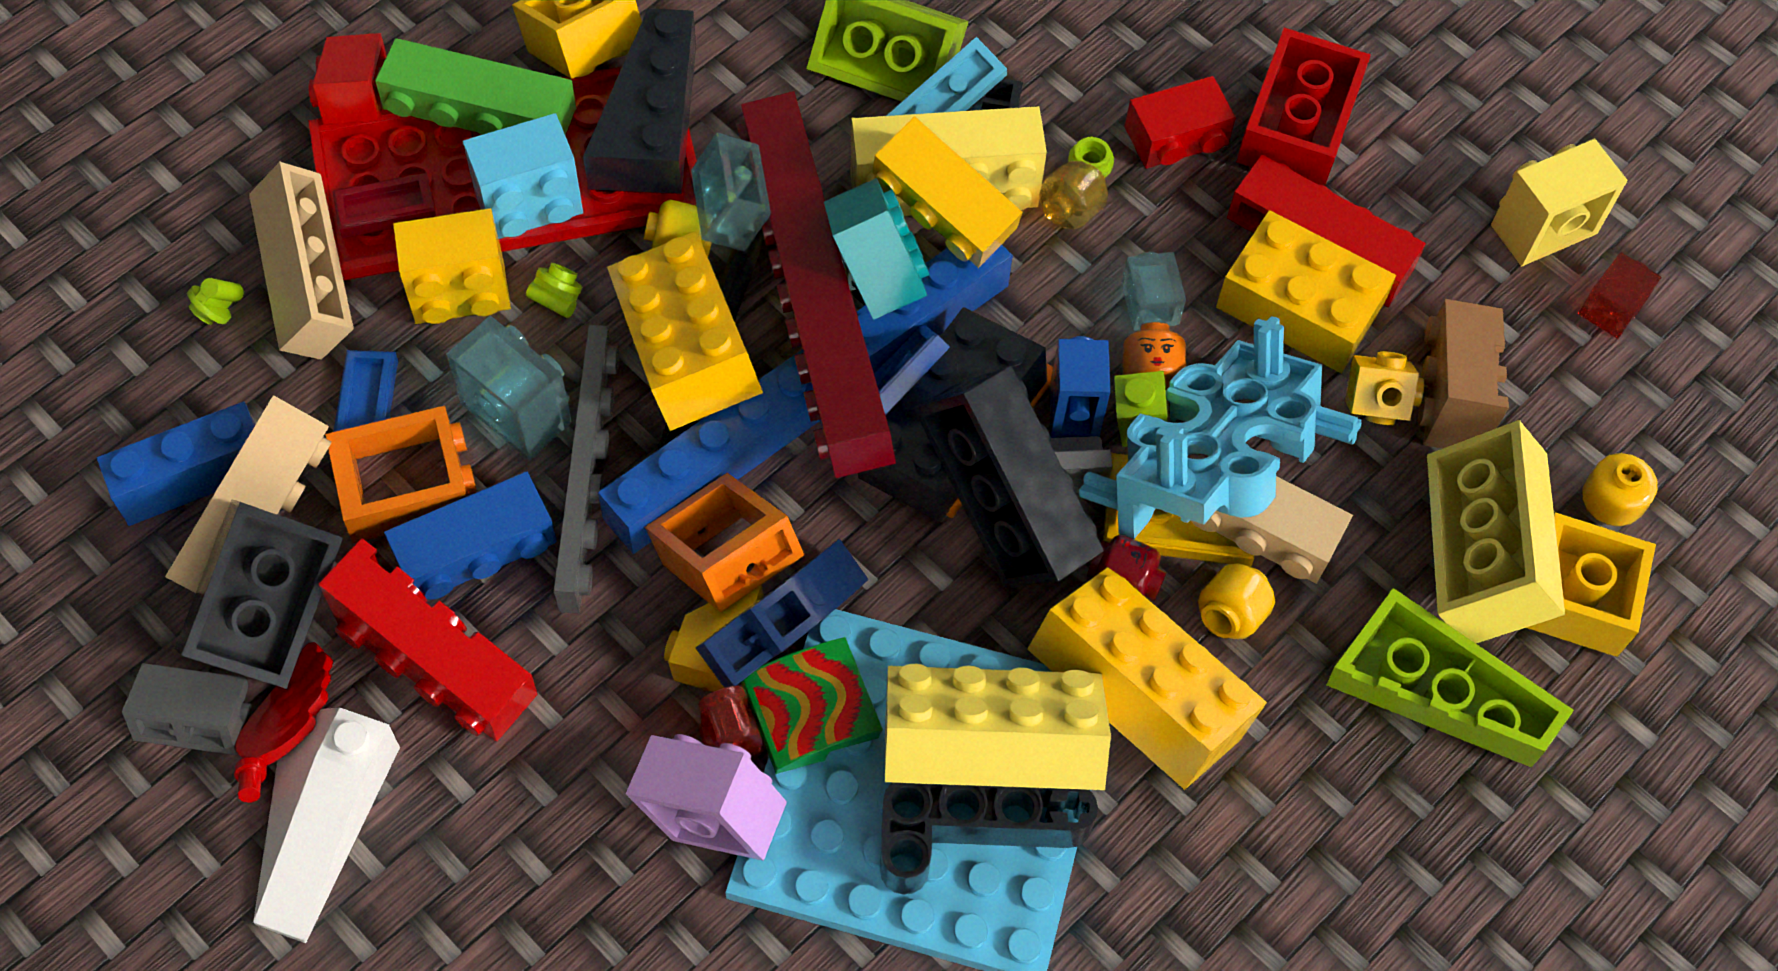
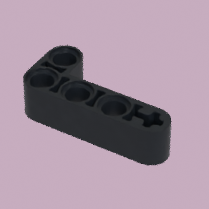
M891 783L885 790L883 798L880 854L881 879L886 887L895 893L905 895L920 890L928 879L932 843L1052 848L1078 847L1091 834L1098 812L1097 800L1093 793L1086 789ZM908 801L916 804L921 812L915 817L905 818L899 816L893 807L900 802ZM962 803L971 807L976 815L968 820H959L954 818L947 809L954 804ZM1008 806H1019L1027 811L1030 818L1024 822H1014L1006 818L1002 810ZM1043 807L1047 808L1045 814L1047 823L1040 822ZM1063 810H1073L1074 819H1077L1078 822H1068L1067 813L1063 812ZM906 853L916 857L920 865L913 871L905 872L894 867L891 860L898 854Z

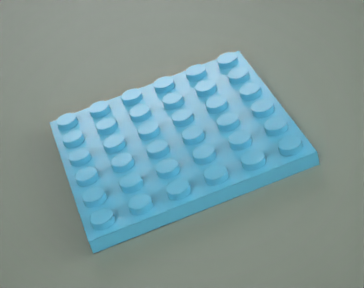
M835 609L809 630L803 649L838 638H846L883 730L878 739L831 751L825 761L775 774L770 758H768L764 773L773 780L772 785L787 803L764 861L737 855L725 892L726 899L983 971H1047L1077 847L1052 848L932 843L931 863L926 883L915 893L905 895L893 892L882 881L880 854L883 798L885 790L892 783L885 782V711L888 666L921 664L926 667L936 668L975 666L980 669L990 670L1029 668L1034 671H1052L1044 664ZM908 801L900 802L893 807L899 816L905 818L915 817L921 812L916 804ZM962 803L954 804L947 809L954 818L959 820H968L976 815L971 807ZM1008 806L1002 810L1006 818L1014 822H1024L1030 818L1027 811L1019 806ZM1045 807L1042 809L1040 818L1042 823H1047V819H1045L1047 808ZM1063 810V812L1067 813L1068 822H1078L1077 819H1074L1073 810ZM906 853L898 854L891 860L894 867L905 872L913 871L920 865L916 857Z

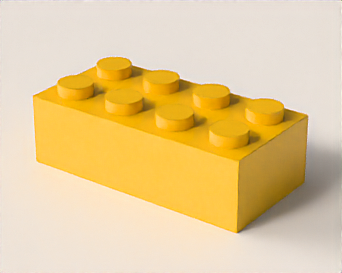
M697 231L671 239L665 244L638 255L629 256L607 267L651 391L670 431L763 393Z
M1108 567L1051 608L1028 647V650L1052 672L1083 670L1088 673L1102 674L1109 723L1184 790L1242 739L1267 703L1244 681L1239 679L1209 653L1205 647L1200 645L1172 621L1168 615L1135 589L1125 578Z

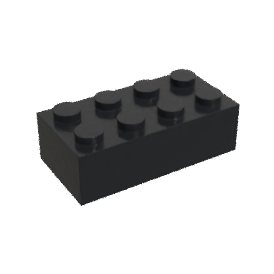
M965 307L960 310L940 336L950 348L885 415L890 430L896 464L858 473L860 480L938 522L943 520L959 497L913 408L959 381L1008 366H1012L1016 376L1024 383L1030 403L1047 382L1046 347Z
M1012 366L959 381L913 408L1004 588L1060 581L1104 552L1097 538L1095 524L1085 514L1074 492L1073 481L1067 471L1062 468L1051 446L1050 435L1044 425L1039 422L1028 400L1027 389L1022 380L1016 376Z

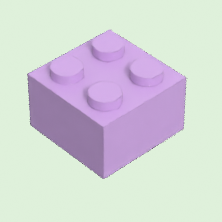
M676 734L673 739L651 735L626 792V795L672 841L764 861L787 803L772 785L773 780L754 765L750 760V753L743 748L729 743H722L719 748L706 746L698 740L682 734Z

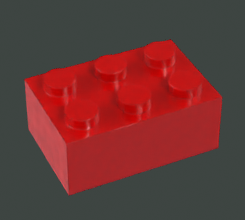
M1284 27L1248 122L1236 162L1253 167L1263 154L1276 162L1287 165L1292 171L1312 182L1325 186L1371 54Z

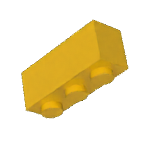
M915 116L874 156L872 173L875 175L874 179H878L883 192L893 189L895 195L911 207L910 213L913 218L924 228L930 230L933 227L946 239L945 243L948 249L958 259L964 262L969 259L979 268L1018 228L1023 212Z

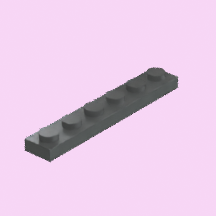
M589 325L554 586L557 606L561 613L580 614L582 595L590 596L592 589V565H586L587 550L596 549L598 520L591 518L593 504H600L598 492L604 487L603 474H597L599 460H607L609 449L608 430H602L604 416L612 417L614 408V388L608 387L609 374H617L619 367V346L611 345L609 328L602 325Z

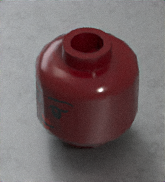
M1122 534L1115 536L1110 542L1103 539L1100 544L1104 552L1093 558L1087 576L1094 578L1108 567L1125 578L1142 595L1155 600L1167 572L1158 569L1161 560L1159 551Z

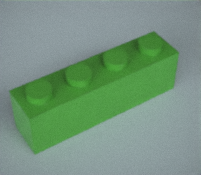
M395 38L375 80L384 110L402 117L413 116L433 121L443 127L454 126L475 131L481 135L554 113L557 114L564 134H566L576 111L573 85L570 79Z

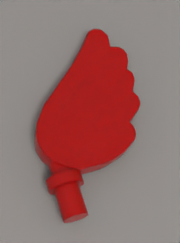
M316 642L308 643L300 652L287 689L276 686L249 718L236 740V752L242 759L235 765L234 777L239 782L238 798L243 802L251 803L260 798L261 783L266 778L267 765L276 762L302 742L316 725L315 716L328 700L326 688L331 681L329 671L332 668L333 660L328 654L324 653V650Z

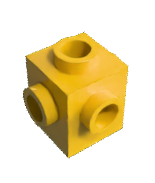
M1381 351L1377 353V358L1353 355L1345 402L1351 414L1366 415V420L1376 424L1393 425L1396 419L1410 421L1413 406L1419 407L1421 404L1424 380L1419 377V373L1414 365L1407 361V357L1403 354Z

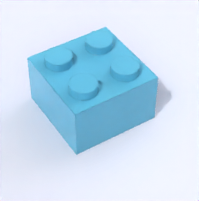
M556 113L463 140L477 201L481 210L492 208L498 239L516 237L527 230L550 223H562L573 216L583 214L574 156Z

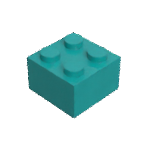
M875 178L824 201L832 235L873 320L927 296L922 278L930 274L923 260L919 245L904 219L903 211L893 189L883 192L878 179Z

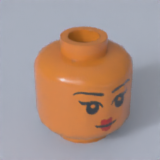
M1160 322L1142 324L1140 331L1130 334L1124 341L1123 375L1164 371L1167 390L1170 387V380L1181 369L1186 367L1185 340L1181 335L1170 331L1168 324Z

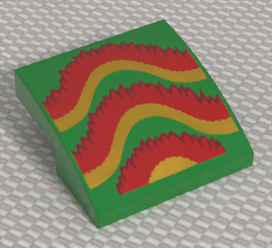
M845 637L808 647L769 662L741 681L775 774L825 761L829 752L878 739L883 730Z

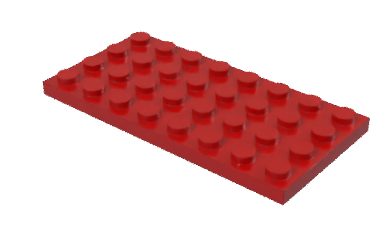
M622 67L593 71L586 76L573 79L567 76L561 77L572 80L576 111L565 136L575 160L583 214L573 216L562 223H550L527 230L516 237L499 239L501 252L646 226L649 212L659 213L661 205L667 200L700 206L708 212L689 127L682 194L588 190L583 155ZM383 108L379 121L323 125L322 118L308 120L315 170L322 177L343 281L399 271L394 229L342 239L332 191L427 172L436 217L481 210L475 195L463 145V140L480 136L481 134L478 132L454 126L443 127L433 121L413 116H398Z

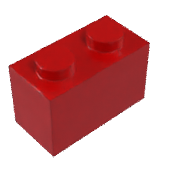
M381 33L326 37L322 54L316 57L315 78L309 80L310 101L313 107H319L323 125L379 121L382 102L375 80L387 57Z
M1214 76L1130 99L1125 129L1144 167L1147 169L1161 164L1172 165L1182 158L1202 152L1213 153L1218 151L1223 146L1229 144L1236 117Z

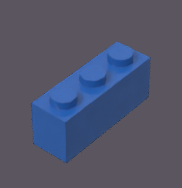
M245 401L96 457L110 497L128 526L215 493L256 424Z
M528 471L384 532L399 568L414 579L413 584L428 600L439 599L450 593L455 586L473 578L484 579L498 572L501 566L517 559L536 557L543 553L548 546L557 542L552 520Z

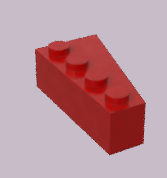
M361 538L319 583L320 589L337 621L336 633L355 649H359L364 645L376 654L374 657L375 661L393 677L398 678L403 673L416 683L414 689L433 706L438 707L443 702L457 712L454 718L471 734L479 736L483 731L498 742L538 695L532 674L480 632H474L470 638L464 633L467 631V628L460 618L455 615L454 611L440 600L434 603L432 607L429 606L426 597L413 584L414 579L398 566L391 573H388L378 564L375 557L377 549Z

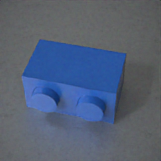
M1086 336L1058 339L1049 386L1050 438L1100 437L1110 396L1109 340H1093Z

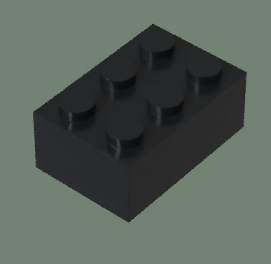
M231 499L174 649L182 656L287 689L322 595L319 583L331 571L343 537Z

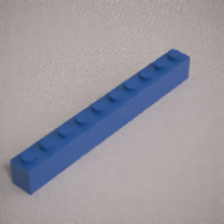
M1001 245L978 268L969 259L966 262L958 259L946 248L925 263L930 274L922 278L927 296L874 320L866 305L856 311L873 373L882 366L920 325L923 326L924 324L940 336L963 307L974 311L1007 288L1013 255ZM803 349L795 355L803 353ZM794 355L758 380L763 391L762 394L706 416L598 492L603 520L632 554H635L652 542L645 526L726 473H729L737 480L821 421H810L803 392L813 390L811 383L801 385Z

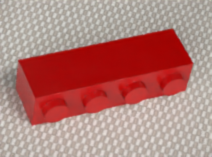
M1263 154L1235 190L1227 215V219L1254 233L1270 210L1397 275L1384 303V306L1388 308L1414 271L1426 245L1425 242L1414 237L1409 231L1395 227L1373 215L1368 209L1347 201L1333 193L1326 186L1312 182L1292 171L1287 165L1276 162Z

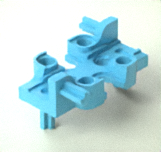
M1271 316L1267 321L1257 319L1254 323V345L1237 340L1216 365L1205 363L1192 364L1181 369L1170 380V387L1166 390V398L1170 402V421L1175 422L1179 419L1185 422L1171 423L1160 418L1139 414L1127 429L1128 462L1118 472L1116 480L1087 472L1084 476V485L1079 489V496L1118 510V533L1135 539L1148 524L1155 508L1180 516L1183 522L1188 523L1191 520L1203 525L1215 511L1240 518L1252 517L1262 513L1276 498V472L1280 468V458L1266 452L1256 451L1250 448L1246 441L1254 436L1269 440L1270 445L1274 449L1298 457L1299 462L1304 463L1314 450L1315 433L1353 445L1357 440V432L1361 428V419L1322 407V365L1283 353L1284 326L1280 325L1279 318ZM1243 399H1248V400H1254V401H1256V402H1253V403H1238V402H1235V401H1237V400H1243ZM1191 454H1204L1209 456L1204 459L1187 458V456Z

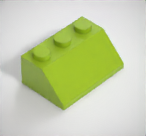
M826 0L807 69L903 102L960 52L969 21L907 0Z

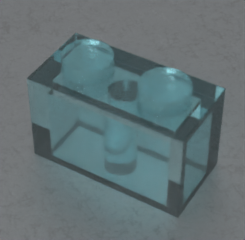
M717 132L691 169L701 238L718 245L745 251L771 215L759 145Z

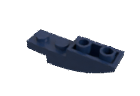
M839 538L695 648L725 690L728 691L772 657L780 654L853 595L869 579Z

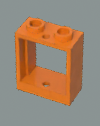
M445 405L325 434L326 439L331 441L328 449L343 521L353 543L358 542L361 538L368 540L384 536V532L468 497V495L477 493L471 465L461 466L458 455L459 452L467 451L461 423H450ZM440 439L450 483L366 504L356 459Z
M729 473L716 479L645 526L662 564L719 612H722L804 556L788 516ZM741 518L752 524L703 558L693 551ZM705 527L704 532L701 533V534H698V531H700L701 529H703V528ZM754 563L753 569L747 572L748 565Z

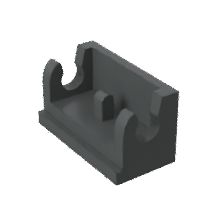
M142 663L123 707L122 714L133 741L237 755L236 740L247 723L251 711V704L243 703L248 690V682L244 677Z

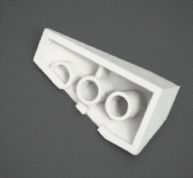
M340 707L321 709L315 716L316 725L314 729L294 749L277 760L253 923L256 926L303 943L307 942L400 749L389 724Z

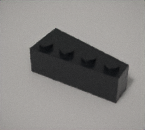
M647 9L583 155L588 190L682 194L696 54L693 10Z

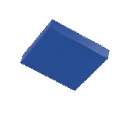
M924 324L923 326L920 325L874 373L885 415L950 348L936 333Z

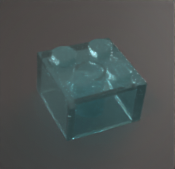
M490 315L446 353L461 404L529 461L572 423L568 407L569 396L565 391L562 368L548 354L544 353L540 356L532 350L526 338L514 326L508 325L504 327Z

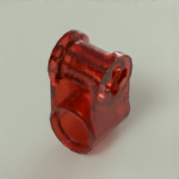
M730 686L706 695L699 701L701 723L698 726L703 745L719 748L722 743H729L743 748L751 756L764 752L762 737L753 713L747 707V695L743 687Z

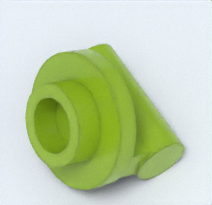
M551 263L549 269L538 268L534 281L531 282L526 291V297L565 318H569L576 309V300L583 287L575 281L577 273L559 264Z
M213 278L205 279L201 287L194 285L187 292V296L191 301L189 304L190 310L196 317L207 324H213L214 322L226 324L231 319L228 307L233 302L240 301L244 294L243 287L240 284Z

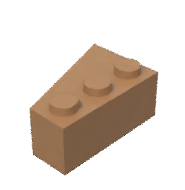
M1445 299L1437 317H1429L1425 330L1424 342L1431 345V356L1425 358L1421 378L1424 380V385H1428L1427 397L1422 398L1418 412V425L1425 426L1423 445L1442 449L1496 429L1509 408L1508 397L1498 396L1497 382L1505 383L1507 378L1506 367L1498 366L1499 352L1503 353L1505 349L1503 309Z

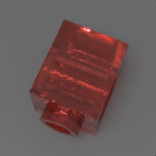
M1620 252L1594 286L1578 315L1619 339L1644 306L1662 277L1648 269L1643 263L1635 261Z

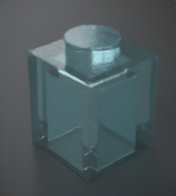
M1144 252L1135 257H1127L1121 284L1133 331L1140 330L1142 324L1150 322L1165 323L1169 326L1179 325L1186 297L1174 252L1159 254Z

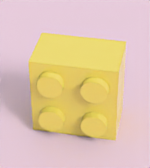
M1596 139L1578 146L1569 144L1561 148L1550 158L1538 163L1536 160L1526 162L1513 173V180L1506 195L1499 202L1500 207L1491 226L1520 266H1525L1598 234L1628 180Z

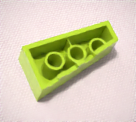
M1394 588L1336 664L1327 682L1329 687L1529 767H1532L1544 754L1574 711Z

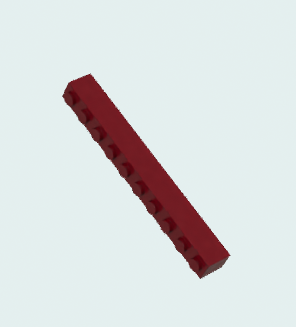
M792 91L742 103L741 108L745 122L736 124L742 150H752V153L744 155L750 182L760 180V184L752 186L758 214L768 212L769 215L761 217L760 221L766 246L776 244L777 249L768 251L774 278H785V283L777 284L783 313L791 311L794 313L793 318L785 319L792 349L801 346L803 349V353L794 355L801 385L812 384L813 390L803 392L810 421L821 420L823 428L813 430L820 460L831 459L835 478L896 464L889 426L839 248L832 235L824 205L823 191L795 92Z

